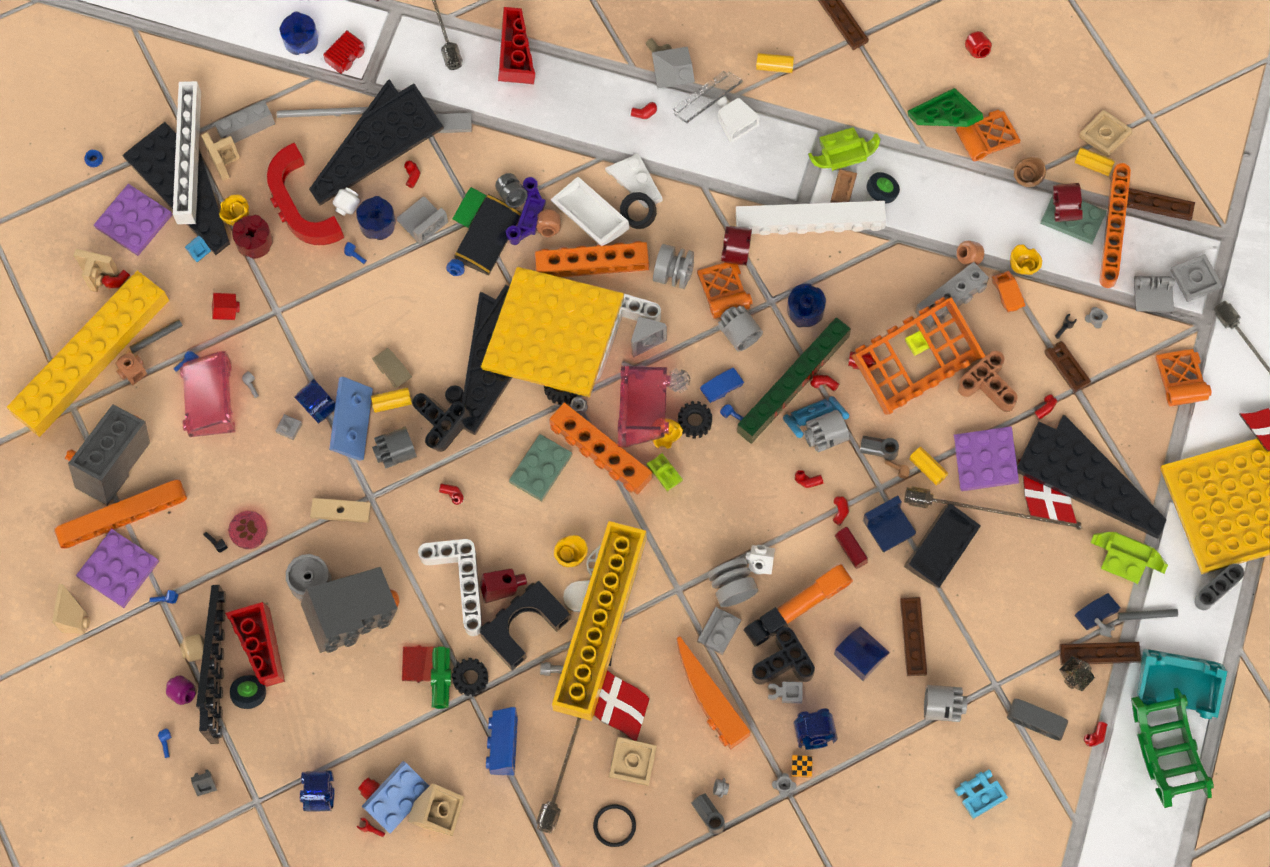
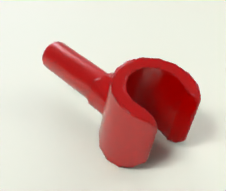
M360 818L363 822H366V826L363 828L357 826L360 831L373 832L384 838L386 833L371 826L367 819Z

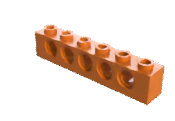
M635 241L630 244L615 243L614 245L603 246L598 244L594 247L578 246L570 249L561 247L557 250L541 249L535 251L536 271L557 277L649 270L647 242ZM632 254L633 257L626 258L625 255ZM607 256H614L615 258L609 260V259H607L606 257H607ZM595 257L596 260L589 261L588 258ZM571 259H577V260H578L577 262H574V263L569 262V260H571ZM553 260L559 261L557 264H551L550 262Z
M565 402L550 417V428L558 435L562 434L568 444L577 446L583 456L592 458L595 465L600 469H606L609 472V476L615 481H621L624 484V488L630 493L634 492L638 495L652 479V471ZM568 424L575 425V428L569 430L566 428V426ZM585 435L590 437V439L587 441H582L580 439L582 436ZM598 447H602L605 449L601 453H597L595 451V449ZM611 459L619 460L617 464H611L609 461ZM627 470H631L634 472V474L632 476H626L624 472Z

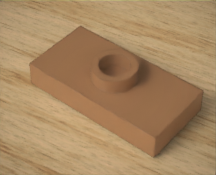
M839 169L830 203L850 202L857 173Z

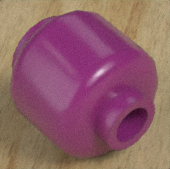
M176 676L167 682L166 695L176 704H188L196 695L195 685L184 676Z

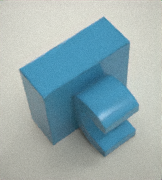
M197 236L185 246V249L196 262H199L211 252L200 236Z

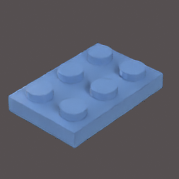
M402 761L362 807L391 834L411 812L414 801L429 785L406 762Z

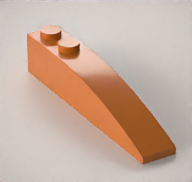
M679 636L677 638V647L689 685L708 718L707 724L713 731L717 730L720 735L718 737L720 742L725 747L728 745L731 750L748 738L751 731Z

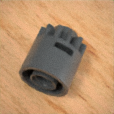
M406 426L374 438L376 446L372 448L377 462H383L386 469L417 457Z

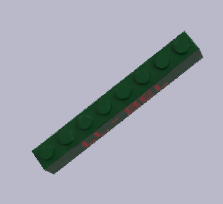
M836 317L738 423L737 433L752 444L850 336L851 328Z

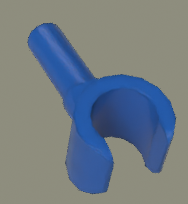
M347 242L344 247L345 255L353 256L365 264L367 260L354 252L356 246Z
M188 351L184 356L185 359L173 369L177 372L188 362L194 365L199 360V356L192 351Z
M727 404L720 410V414L725 418L730 415L740 421L744 418L737 414L731 405Z
M168 590L166 596L151 597L150 602L162 601L175 604L178 594L175 591Z
M164 729L158 733V737L163 746L164 757L169 758L167 740L171 739L172 736L168 729Z

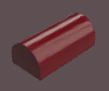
M848 527L841 529L835 534L834 537L855 569L868 563V557Z

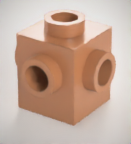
M131 352L120 356L115 363L118 368L117 374L122 380L126 378L132 386L147 375L142 366L144 362L138 355L134 357Z

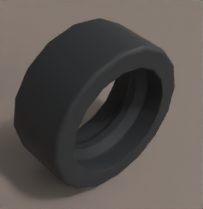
M633 192L622 200L620 214L628 220L630 227L644 229L655 220L657 208L654 201L647 194ZM636 200L645 201L649 207L648 215L641 221H634L628 215L629 206Z

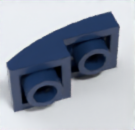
M1107 593L1078 611L1075 617L1086 630L1097 626L1095 623L1096 618L1102 622L1105 618L1117 613L1121 607Z

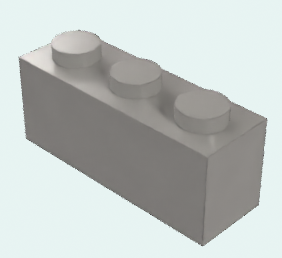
M264 100L214 123L220 138L231 136L234 143L275 125L272 114Z

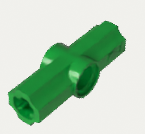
M436 647L433 648L432 708L444 709L449 708V687H451V669H449L450 648Z

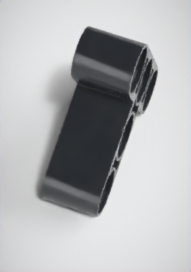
M423 393L415 395L412 401L413 407L434 426L427 434L425 443L428 447L438 452L445 451L473 417L471 407L461 402H454L446 411L433 398ZM451 423L450 429L447 430L448 425Z
M781 627L776 634V644L780 651L760 661L752 669V679L756 684H765L790 669L793 670L796 677L802 682H808L814 676V664L793 630L789 627ZM787 634L790 640L782 641L780 636ZM798 651L800 653V657L793 658L791 657L790 652ZM779 660L783 663V666L777 668L773 665V662ZM806 667L811 673L804 675L800 672V669ZM763 670L766 672V676L758 677L756 671Z

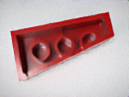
M504 7L498 81L534 85L536 74L533 68L522 8Z
M260 602L225 613L241 642V646L259 682L266 687L285 682L270 608L264 602Z

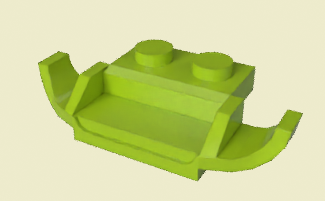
M854 127L819 137V142L823 148L822 155L813 156L812 153H809L808 156L815 166L824 169L831 168L834 171L867 161V157L877 150L880 137L876 133L870 141L866 142L863 137L859 138Z
M1096 533L1091 540V544L1108 550L1101 569L1136 584L1139 583L1146 566L1165 574L1168 567L1166 561L1153 547L1120 533Z

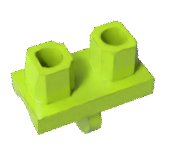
M663 453L647 463L648 468L667 492L683 481Z

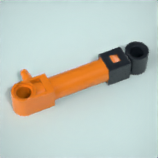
M840 564L816 579V583L780 607L773 608L761 616L760 619L746 626L744 632L754 647L761 645L771 636L776 635L781 627H788V623L824 599L831 598L849 586L853 579L844 566Z

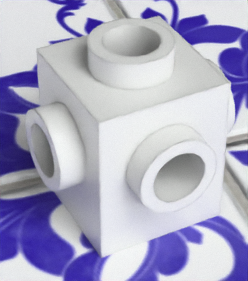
M752 545L751 552L746 554V562L749 564L750 572L771 575L775 548H769L764 545Z

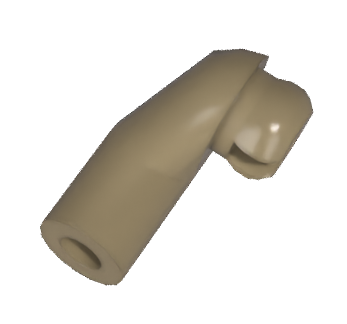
M652 38L646 42L651 52L672 49L669 44L658 46Z

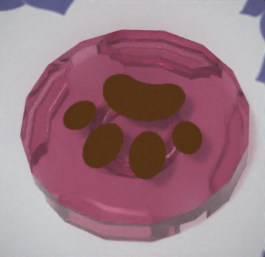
M244 511L234 516L229 524L228 532L230 539L236 546L249 550L257 548L264 542L268 533V527L260 514L254 511Z

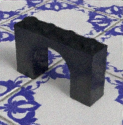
M540 581L531 583L525 589L526 592L523 595L516 596L510 602L511 605L508 608L501 609L492 622L488 621L481 627V638L512 671L527 658L526 653L509 634L510 624L516 616L524 612L537 613L556 632L571 620L570 613Z

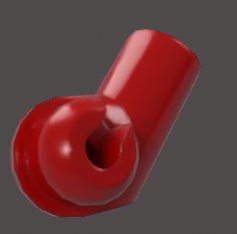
M650 102L642 109L632 108L631 116L648 119L656 113L657 105L654 102Z
M815 375L810 382V385L814 388H819L821 384L826 385L833 391H836L840 385L828 375Z
M798 470L795 473V481L805 488L823 484L821 475L810 478L803 470Z
M440 484L439 493L449 494L453 504L459 505L463 502L464 496L459 487Z
M837 496L833 501L838 508V513L832 521L839 526L849 514L848 502L843 496Z
M1098 722L1096 732L1084 736L1085 744L1089 747H1094L1103 743L1108 724Z

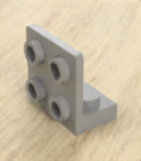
M422 197L397 217L400 225L420 245L448 223L446 212L442 208L437 210L426 197Z

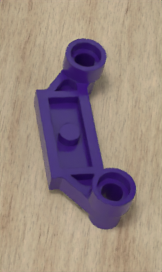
M528 177L523 181V187L527 191L528 196L518 225L510 226L506 230L507 239L512 245L519 244L521 240L531 234L535 235L537 216L544 210L546 200L541 198L538 191L537 180L533 177Z

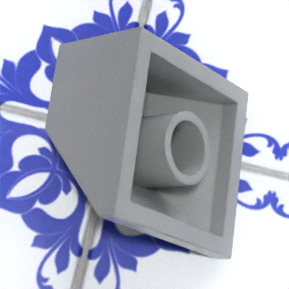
M688 47L652 52L657 89L695 82Z

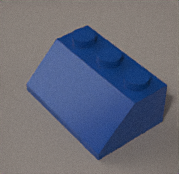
M516 707L493 711V717H489L488 728L492 729L491 737L487 739V749H490V757H486V769H489L491 775L515 776L518 727Z

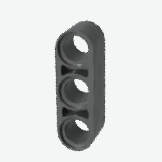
M1234 563L1223 570L1196 596L1194 601L1196 607L1203 611L1210 609L1243 578L1245 573L1243 567ZM1229 571L1235 572L1237 574V578H1233L1230 575ZM1215 584L1222 585L1224 590H1218ZM1201 596H1206L1210 603L1204 602Z
M1020 699L1013 700L1007 715V719L1011 722L1058 741L1062 740L1068 725V720L1064 717Z

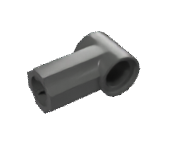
M863 436L860 453L880 456L886 460H894L898 456L899 444L895 439ZM893 447L895 450L893 452H888L885 450V448Z
M706 793L695 798L691 804L707 826L708 831L714 835L722 833L725 829L724 818ZM714 819L721 821V825L717 828L710 825Z

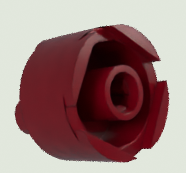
M1079 183L1053 185L1055 222L1082 220L1083 212L1080 210L1082 196Z
M259 215L246 216L234 223L232 236L238 251L243 256L256 259L265 256L270 251V247L273 244V236L267 222Z
M726 226L721 261L747 266L752 229Z

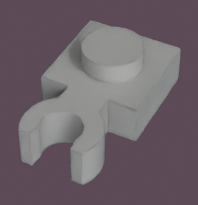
M782 682V687L776 684H769L768 689H774L776 694L768 695V699L776 700L778 697H782V703L802 704L803 682Z

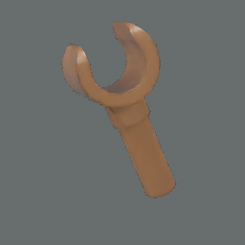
M889 460L885 461L886 465L899 471L898 477L908 479L910 474L908 466H900Z

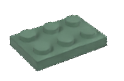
M1052 195L1040 224L1093 244L1107 211L1082 201L1080 209L1083 212L1082 220L1055 222V205H1053Z
M539 434L509 479V483L542 502L573 454Z

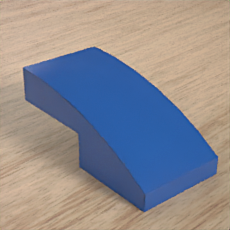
M732 368L703 384L700 390L707 400L712 403L725 397L728 392L741 387L744 381L737 371Z

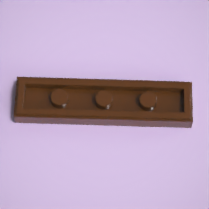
M818 0L852 50L868 43V37L841 0Z
M1129 188L1127 208L1188 221L1192 220L1195 202Z
M920 597L900 598L907 676H926L927 665Z
M1139 642L1059 645L1061 665L1141 662Z

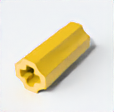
M758 53L756 70L792 73L794 56Z
M1081 147L1074 163L1109 176L1115 160Z
M408 388L371 396L375 413L412 405Z
M919 447L911 454L909 460L936 486L948 476V472L922 447Z

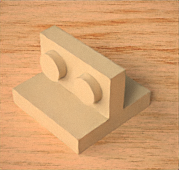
M208 132L201 135L222 180L230 178L225 165L240 159L231 136L213 143Z
M76 249L74 252V257L83 271L82 277L91 291L98 292L99 286H102V278L105 275L117 277L120 273L110 256Z

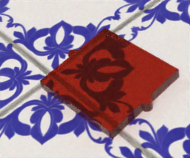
M421 645L417 647H403L402 681H417V683L431 681V669H433L432 652L433 648L436 647H421Z

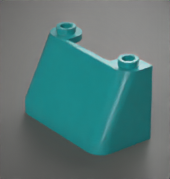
M1144 649L1137 697L1139 696L1142 702L1148 705L1175 699L1174 688H1178L1182 695L1185 694L1188 706H1186V709L1196 710L1200 717L1205 719L1218 718L1228 671L1223 664Z

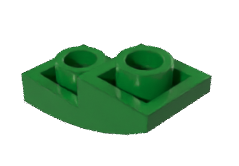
M470 187L452 219L470 228L487 195Z

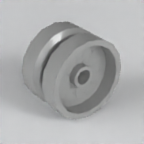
M312 554L294 558L286 570V582L292 594L299 601H302L307 588L332 581V576L325 562Z

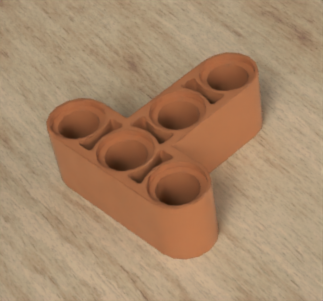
M992 351L964 374L958 385L959 394L964 397H970L977 390L981 389L1002 411H1012L1018 399L1017 394L997 374L1002 369L1005 360L1004 355L999 351ZM991 360H997L999 364L995 365L991 363ZM981 371L985 376H979L977 372ZM964 383H968V384H970L972 387H971V388H966V387L963 386V384H964ZM990 385H996L999 389L994 390ZM1009 398L1012 403H1006L1003 399Z

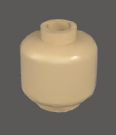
M196 634L183 638L182 643H180L183 659L186 658L189 662L202 659L204 647L202 635Z

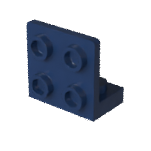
M898 495L864 514L863 522L882 552H886L916 535V531L900 508L902 501Z

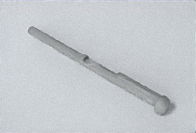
M368 107L277 111V118L341 116V114L357 115L363 114Z

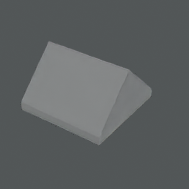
M638 317L631 339L633 358L667 341V326L665 323Z

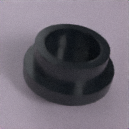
M456 385L450 386L445 392L446 400L451 404L461 402L463 389Z

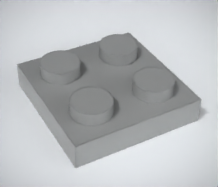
M1206 254L1173 266L1170 269L1187 302L1219 290L1223 286Z

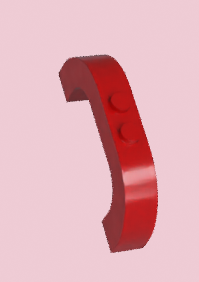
M295 142L284 147L273 157L267 170V183L272 195L270 200L274 208H279L280 212L278 215L282 223L286 222L290 231L298 239L308 244L329 245L344 239L342 229L335 216L321 222H309L299 214L285 188V181L292 171L304 166L305 163Z

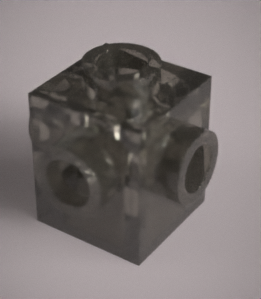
M1074 656L1059 669L1065 678V684L1071 689L1076 688L1083 691L1095 679L1091 672V666Z

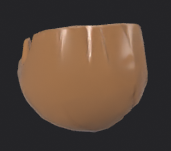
M1037 157L1020 160L1014 170L1016 181L1024 187H1035L1046 176L1045 164Z

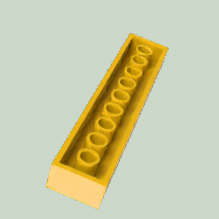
M137 270L11 401L7 409L14 417L40 437L167 304L169 299L165 291Z
M608 521L552 702L553 711L592 721L647 540L646 530Z

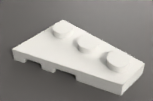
M639 153L605 168V171L612 175L621 186H624L630 194L641 192L647 194L655 204L662 202V196ZM637 200L645 208H648L645 201Z

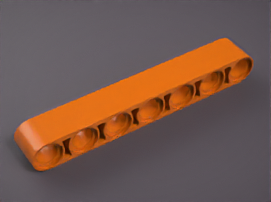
M1125 163L1117 164L1111 177L1099 279L1100 284L1104 288L1114 287L1120 271L1131 174L1130 167ZM1121 172V173H1123L1125 176H1122V177H1121V176H1119L1117 173ZM1119 189L1123 193H1117L1115 190ZM1118 206L1121 210L1117 211L1113 207ZM1116 223L1119 227L1115 228L1111 224ZM1113 240L1117 242V245H1112L1109 241ZM1111 257L1115 259V262H1109L1107 258ZM1105 275H1111L1114 279L1109 280Z
M173 480L61 524L54 531L60 548H69L105 534L111 529L115 530L186 501L187 496L181 481Z

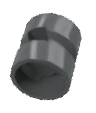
M506 173L496 181V190L508 207L515 208L521 206L526 201L527 191L514 174Z

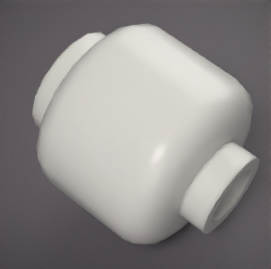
M347 187L340 189L333 200V205L337 207L335 211L343 216L346 213L352 215L360 203L359 194Z

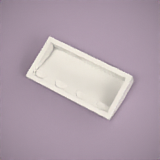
M579 177L575 178L551 199V202L601 246L615 240L630 228L628 220Z

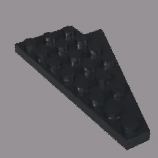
M390 79L387 80L309 188L319 206L335 197L340 189L350 188L444 129L416 85L413 83L398 92Z
M164 122L122 156L173 210L176 133ZM199 149L196 224L186 225L197 236H200L210 250L217 255L230 245L223 220L219 216L220 211Z
M507 285L504 286L496 299L483 292L479 293L462 403L473 410V417L463 429L473 435L477 434L513 378L482 370L481 368L509 290Z
M1065 415L1062 416L1057 429L1038 422L1017 466L1019 474L1157 539L1159 538L1167 519Z
M211 585L196 707L200 711L199 731L210 744H219V738H222V726H219V718L223 716V709L220 706V699L223 698V687H220V679L224 678V670L221 667V660H224V648H221V641L225 639V631L222 629V622H225V610H222V604L226 602V593L220 585Z

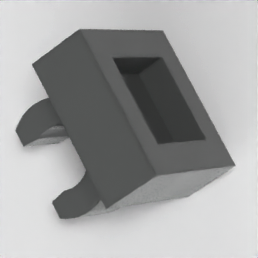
M208 769L205 770L204 774L198 775V773H195L194 777H191V782L197 796L217 791L216 783Z

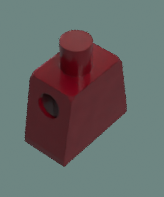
M513 569L483 573L480 589L484 603L514 596L519 586L527 585V579L524 573L515 575Z

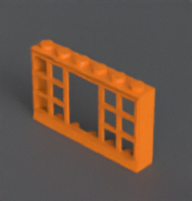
M942 297L934 302L935 306L931 308L927 306L918 311L920 315L915 318L913 316L906 318L902 321L903 325L900 327L895 325L886 330L888 334L883 337L881 335L871 339L872 343L865 346L863 344L855 349L856 353L851 355L885 415L893 413V410L904 406L911 399L922 395L924 391L937 386L939 382L952 377L959 370L967 368L977 359L986 357L952 297L947 299ZM946 306L953 318L941 324L935 312ZM931 315L938 327L926 333L920 321ZM955 322L962 334L950 340L944 328ZM916 324L938 361L940 368L912 383L888 340ZM940 331L947 343L935 349L929 337ZM964 337L970 350L959 356L953 343ZM885 343L891 355L879 361L873 349ZM949 346L955 359L944 365L938 352ZM870 352L876 363L870 368L867 367L861 357ZM894 359L900 371L889 377L882 365ZM879 368L885 378L879 384L876 383L871 374V371ZM903 374L909 387L898 393L891 380ZM886 383L894 396L887 400L880 390V387Z

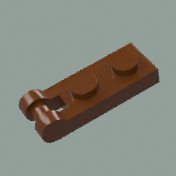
M1062 341L1056 343L1055 347H1049L1044 350L1047 358L1052 361L1074 393L1091 384L1089 377ZM1059 352L1062 353L1061 357L1057 356Z

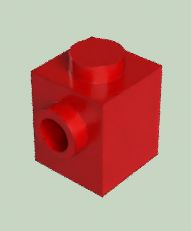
M213 293L212 319L235 320L236 313L240 311V302L236 301V294Z

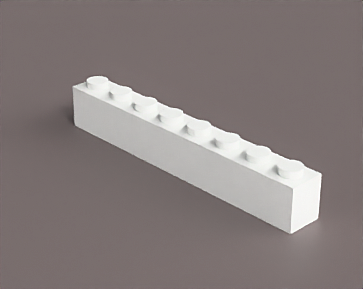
M197 81L179 82L173 198V216L177 224H196L201 90Z
M885 201L736 206V226L752 229V234L769 235L770 233L785 235L791 232L805 234L807 232L824 233L826 231L843 232L845 230L859 232L867 229L879 231L885 229L886 225Z

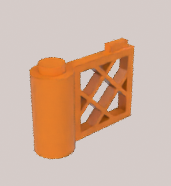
M998 109L990 112L988 117L983 118V120L974 125L956 128L955 131L972 161H979L988 154L1020 143L1021 140L1004 111L1000 112ZM1001 118L1004 122V127L994 124V120ZM983 124L990 127L988 133L981 131L979 125ZM994 128L1002 131L1000 137L990 134L991 129ZM1007 133L1011 135L1013 140L1008 141L1003 139V134ZM988 138L997 141V146L990 147L987 142Z
M722 263L697 271L713 319L720 318L731 307L737 309L741 305L746 310L750 309V305L753 304L750 293L746 294L738 276L741 274V271L737 264ZM731 268V275L728 277L721 274L723 269ZM712 274L715 277L710 282L705 280L703 275ZM718 277L726 280L723 287L715 284ZM730 282L738 286V289L733 291L726 288ZM712 287L720 290L719 295L710 296L709 292Z
M1188 349L1156 355L1155 359L1166 390L1167 403L1170 407L1209 399L1212 391L1210 385H1207L1203 380L1198 365L1201 363L1198 352ZM1190 355L1191 363L1189 365L1180 361L1181 357ZM1169 359L1174 364L1169 368L1163 365L1162 360ZM1176 364L1186 369L1182 375L1173 370ZM1190 371L1196 374L1197 379L1190 380L1185 375ZM1169 374H1172L1179 378L1176 383L1169 384L1167 377Z

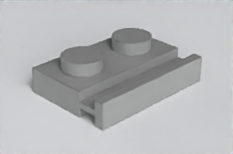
M715 607L697 642L723 655L740 625L741 619Z

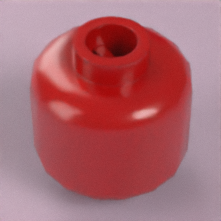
M977 31L968 35L965 41V48L974 58H984L991 52L992 43L983 32Z

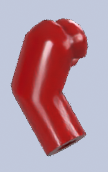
M409 160L404 164V168L409 175L406 185L409 188H414L421 173L416 163Z
M122 270L117 277L105 275L101 282L107 288H120L129 278L130 274Z
M1052 394L1047 395L1044 398L1046 404L1035 411L1039 419L1049 414L1056 406L1057 399Z

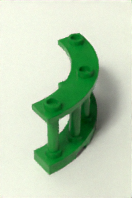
M1174 688L1175 699L1148 705L1143 703L1139 696L1131 698L1134 722H1139L1141 732L1137 734L1143 759L1150 779H1155L1158 788L1155 791L1164 808L1172 807L1174 795L1203 789L1207 798H1212L1211 789L1214 788L1212 778L1208 777L1199 759L1197 742L1191 735L1186 706H1188L1185 694L1182 695L1178 688ZM1176 707L1178 721L1155 726L1148 725L1147 715L1150 712ZM1181 729L1184 743L1159 749L1153 747L1151 740L1153 734ZM1187 751L1191 762L1190 765L1168 770L1160 768L1157 760L1159 757ZM1195 772L1198 782L1176 787L1169 786L1166 778Z

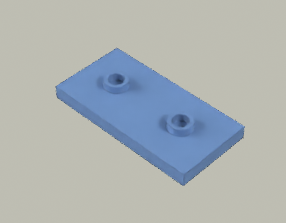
M346 377L339 378L329 450L358 461L364 460L373 388Z

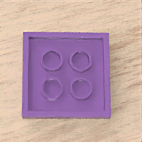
M127 184L95 222L94 227L139 256L173 214L147 195Z
M1012 426L954 435L961 491L1019 483Z
M111 529L76 576L122 608H125L159 563V560Z

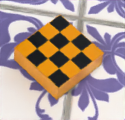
M792 755L791 777L812 778L813 756Z

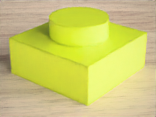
M920 331L905 338V342L914 356L930 348Z

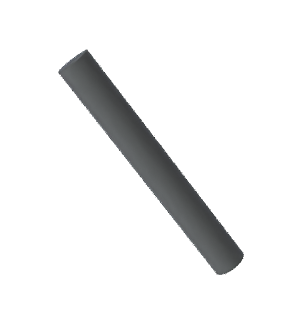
M177 320L130 346L132 353H135L183 325L180 320Z
M1178 609L1118 613L1119 621L1178 617Z

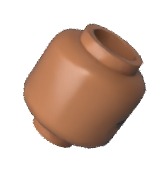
M546 209L538 214L536 228L541 235L552 237L560 231L561 217L558 212Z
M964 241L957 248V258L964 265H970L973 262L978 265L984 258V248L978 242Z

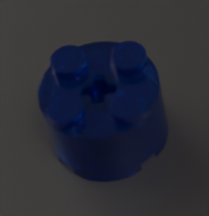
M296 11L282 21L279 30L283 44L288 52L294 55L303 53L306 55L317 47L318 32L315 22L310 16Z
M374 196L363 201L357 208L358 224L365 237L383 240L393 233L396 218L393 208L387 200L380 196Z
M800 284L791 291L788 297L787 314L797 327H811L823 319L826 305L823 291L818 287L812 286V284Z
M314 378L294 396L318 424L335 411L336 403Z
M827 708L820 709L814 713L801 712L793 723L799 748L805 746L806 750L827 747V742L832 740L835 743L838 740L833 715Z
M332 770L306 771L301 773V782L304 784V790H300V802H303V811H332L335 790L332 788V783H330V781H334Z

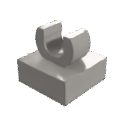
M284 414L275 431L282 436L294 440L302 426V422Z

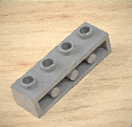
M973 262L920 302L916 307L915 313L920 315L918 311L927 306L929 308L935 306L934 302L942 297H945V299L952 297L959 309L961 304L970 302L974 294L977 292L981 293L987 288L989 277ZM945 306L936 311L935 314L940 323L945 320L944 317L950 314ZM931 315L922 320L929 328L936 325Z

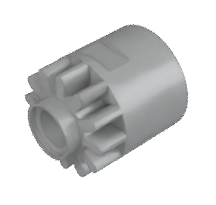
M741 305L737 309L735 307L727 309L721 315L722 320L718 322V327L738 352L752 346L763 334L759 325L745 307Z
M838 410L806 422L805 439L809 447H815L818 453L849 440L846 423Z
M927 685L924 698V719L960 722L961 715L967 712V696H962V687Z

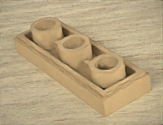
M313 498L310 517L312 519L369 523L371 503Z

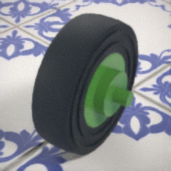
M883 172L874 173L866 185L869 195L876 201H885V204L893 202L900 192L898 182L891 175Z
M241 676L230 686L231 701L235 706L242 709L255 708L266 697V687L259 682L256 676Z

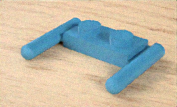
M831 396L828 401L823 399L791 412L790 416L786 414L783 416V420L797 438H802L803 432L799 427L805 426L807 421L833 410H838L843 419L846 420L849 418V413L834 396Z

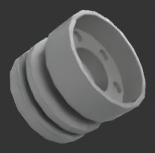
M662 244L654 268L653 281L666 284L669 277H672V286L676 287L680 279L679 288L685 289L693 272L694 252L689 250L686 258H684L685 249H681L678 256H676L674 246Z
M736 559L723 563L708 573V578L712 581V588H720L716 592V597L721 607H729L744 602L758 592L754 578L747 577L750 574V569L747 568L745 559Z

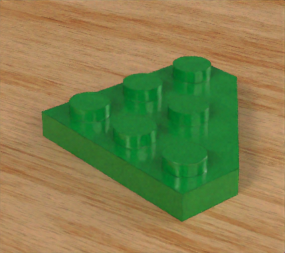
M955 88L907 111L908 117L917 125L969 127L983 120V113Z

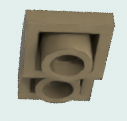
M386 348L372 358L382 374H386L395 389L412 378L408 370L389 348Z

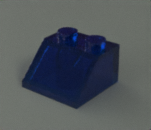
M861 626L849 634L834 652V656L862 681L890 654L886 648Z

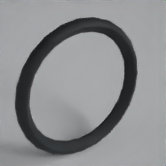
M612 804L602 808L597 813L593 822V829L601 843L610 847H619L627 844L634 836L636 821L628 808ZM609 809L623 810L629 815L632 822L631 833L625 840L618 843L604 840L598 832V820Z

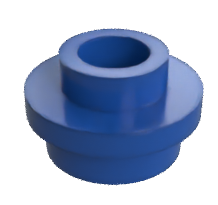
M89 150L85 154L84 160L87 166L95 168L102 164L103 156L97 150Z
M452 259L446 266V270L452 276L463 275L465 271L463 262L457 259Z

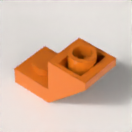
M1010 271L992 276V282L1000 294L1001 304L1007 312L1017 311L1019 308L1025 307V302L1016 279Z

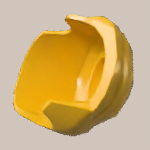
M230 195L221 202L219 216L225 223L231 226L241 218L249 215L248 202L241 195Z
M1024 244L1015 246L1011 252L1010 265L1012 270L1018 274L1032 275L1042 266V257L1034 248L1029 249Z
M658 419L650 429L651 440L658 449L661 446L669 449L672 443L682 436L683 429L678 422L672 419Z
M578 535L564 537L555 545L554 557L564 567L578 566L586 558L588 552L587 544Z

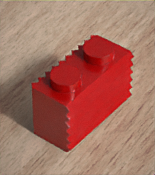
M346 30L323 54L326 64L342 74L351 68L352 62L356 58L359 59L363 56L365 52L364 43Z

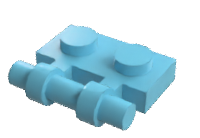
M989 769L983 773L979 772L975 775V778L968 782H962L960 787L954 790L958 797L964 793L968 796L962 803L972 819L977 818L1008 799L998 781L992 784L988 782L987 779L993 776ZM981 784L983 789L974 793L972 788Z

